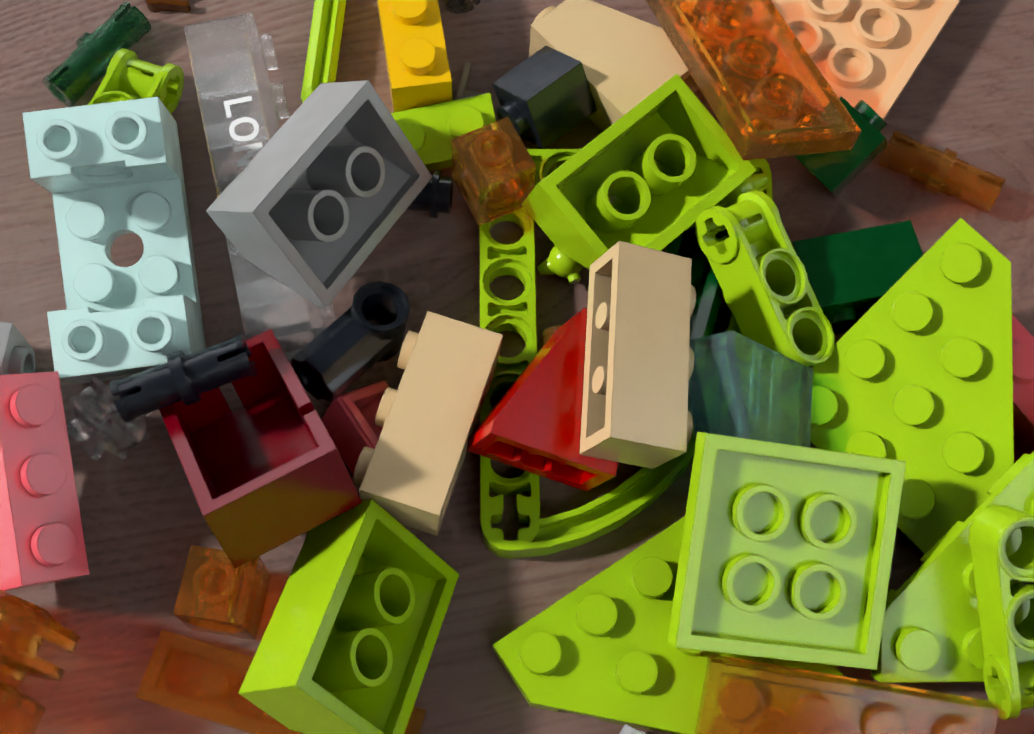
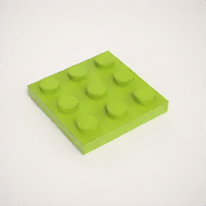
M697 431L667 642L675 648L877 670L906 461Z

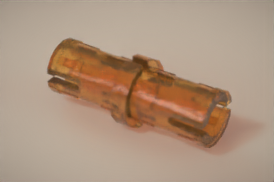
M894 130L888 146L878 162V165L882 167L884 166L926 185L924 191L933 195L940 191L962 200L985 213H988L993 207L1006 178L984 171L956 158L958 152L946 147L944 152L920 143L897 130Z

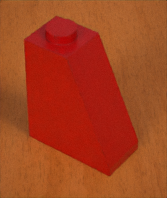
M583 308L555 331L469 437L466 451L584 491H588L616 476L618 462L579 455L587 308Z

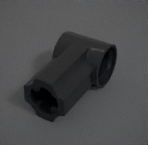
M382 281L370 282L360 287L354 295L352 306L292 357L291 366L303 388L317 400L323 399L332 403L376 362L387 361L394 357L401 348L410 309L408 298L404 292L397 286ZM368 320H382L388 325H376Z

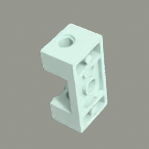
M158 97L22 113L30 179L52 193L66 309L47 312L54 372L58 371L59 380L84 384L127 378L167 363V355L181 350L185 355H189L205 349L206 344L177 122ZM132 233L139 235L144 245L141 259L129 267L117 266L111 257L113 242L123 234Z

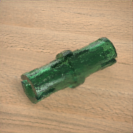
M124 1L93 33L85 32L77 39L76 45L78 47L49 75L43 78L44 85L60 102L64 101L66 106L73 107L85 92L107 72L109 63L118 50L121 48L130 49L152 29L150 22L137 7H131L129 2Z

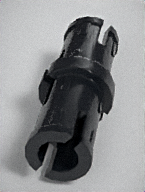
M238 334L230 340L189 355H185L181 350L169 354L165 364L121 380L111 381L110 391L111 395L120 396L121 399L115 400L114 404L123 421L128 423L134 421L137 417L183 401L187 406L200 402L202 393L247 376L257 375L255 362L249 359L252 354L244 336Z

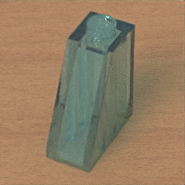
M735 331L690 340L689 347L693 349L695 360L688 384V401L696 436L698 431L810 447L813 369Z

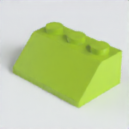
M675 74L541 180L521 205L561 253L590 270V265L618 241L661 251L696 222L698 215L704 209L715 206L757 170L681 77Z
M373 499L362 501L358 506L309 530L238 694L288 729L303 734H404L459 574Z

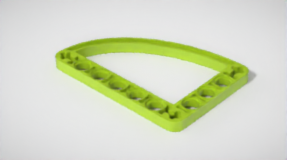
M502 149L501 152L487 155L481 163L479 171L480 328L496 333L507 330L516 332L522 336L526 347L522 353L515 357L507 358L499 355V361L480 413V424L493 409L490 403L493 395L501 389L510 388L537 355L534 219L521 204L541 180L581 149ZM740 149L757 171L753 174L765 173L768 182L758 191L764 192L773 200L772 172L769 163L762 155L754 151ZM501 172H511L513 179L512 202H500L499 178ZM756 214L747 218L748 224L760 220L761 216ZM510 221L519 225L524 235L516 243L506 245L495 241L489 232L495 224ZM511 275L521 280L525 290L515 299L503 300L492 293L490 284L499 276ZM731 312L722 346L710 377L692 407L693 430L687 444L686 453L654 469L643 467L611 492L577 509L546 518H540L539 475L525 471L516 478H503L492 469L491 459L480 455V531L482 540L488 550L498 557L513 559L550 555L584 545L621 527L651 505L675 482L693 460L697 431L712 433L734 393L750 354L733 313ZM493 491L501 495L490 497L489 492ZM528 491L530 497L520 495V493ZM517 494V522L528 524L529 528L519 529L517 540L508 541L504 540L502 529L492 528L491 524L502 522L504 510L503 495Z

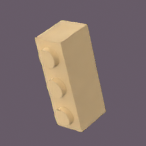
M618 241L590 265L579 455L654 469L687 452V444L693 430V418L690 411H688V384L695 360L693 349L689 347L690 317L696 303V291L691 285L692 259Z
M429 311L426 313L419 333L408 331L397 363L398 368L405 370L397 390L387 387L378 407L375 425L383 427L375 449L366 446L362 449L354 470L352 482L354 486L360 487L361 501L373 499L402 525L438 536L467 453L466 448L469 437L475 430L499 361L502 334Z

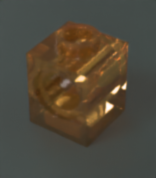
M509 117L451 140L453 179L478 226L523 207L521 204L535 187L536 165Z
M190 545L173 614L190 630L256 640L271 574L260 557L234 568L224 550Z

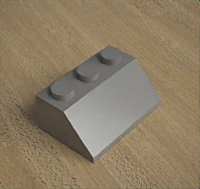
M369 80L320 83L209 206L206 212L244 259L316 306L327 308L430 181L432 175Z

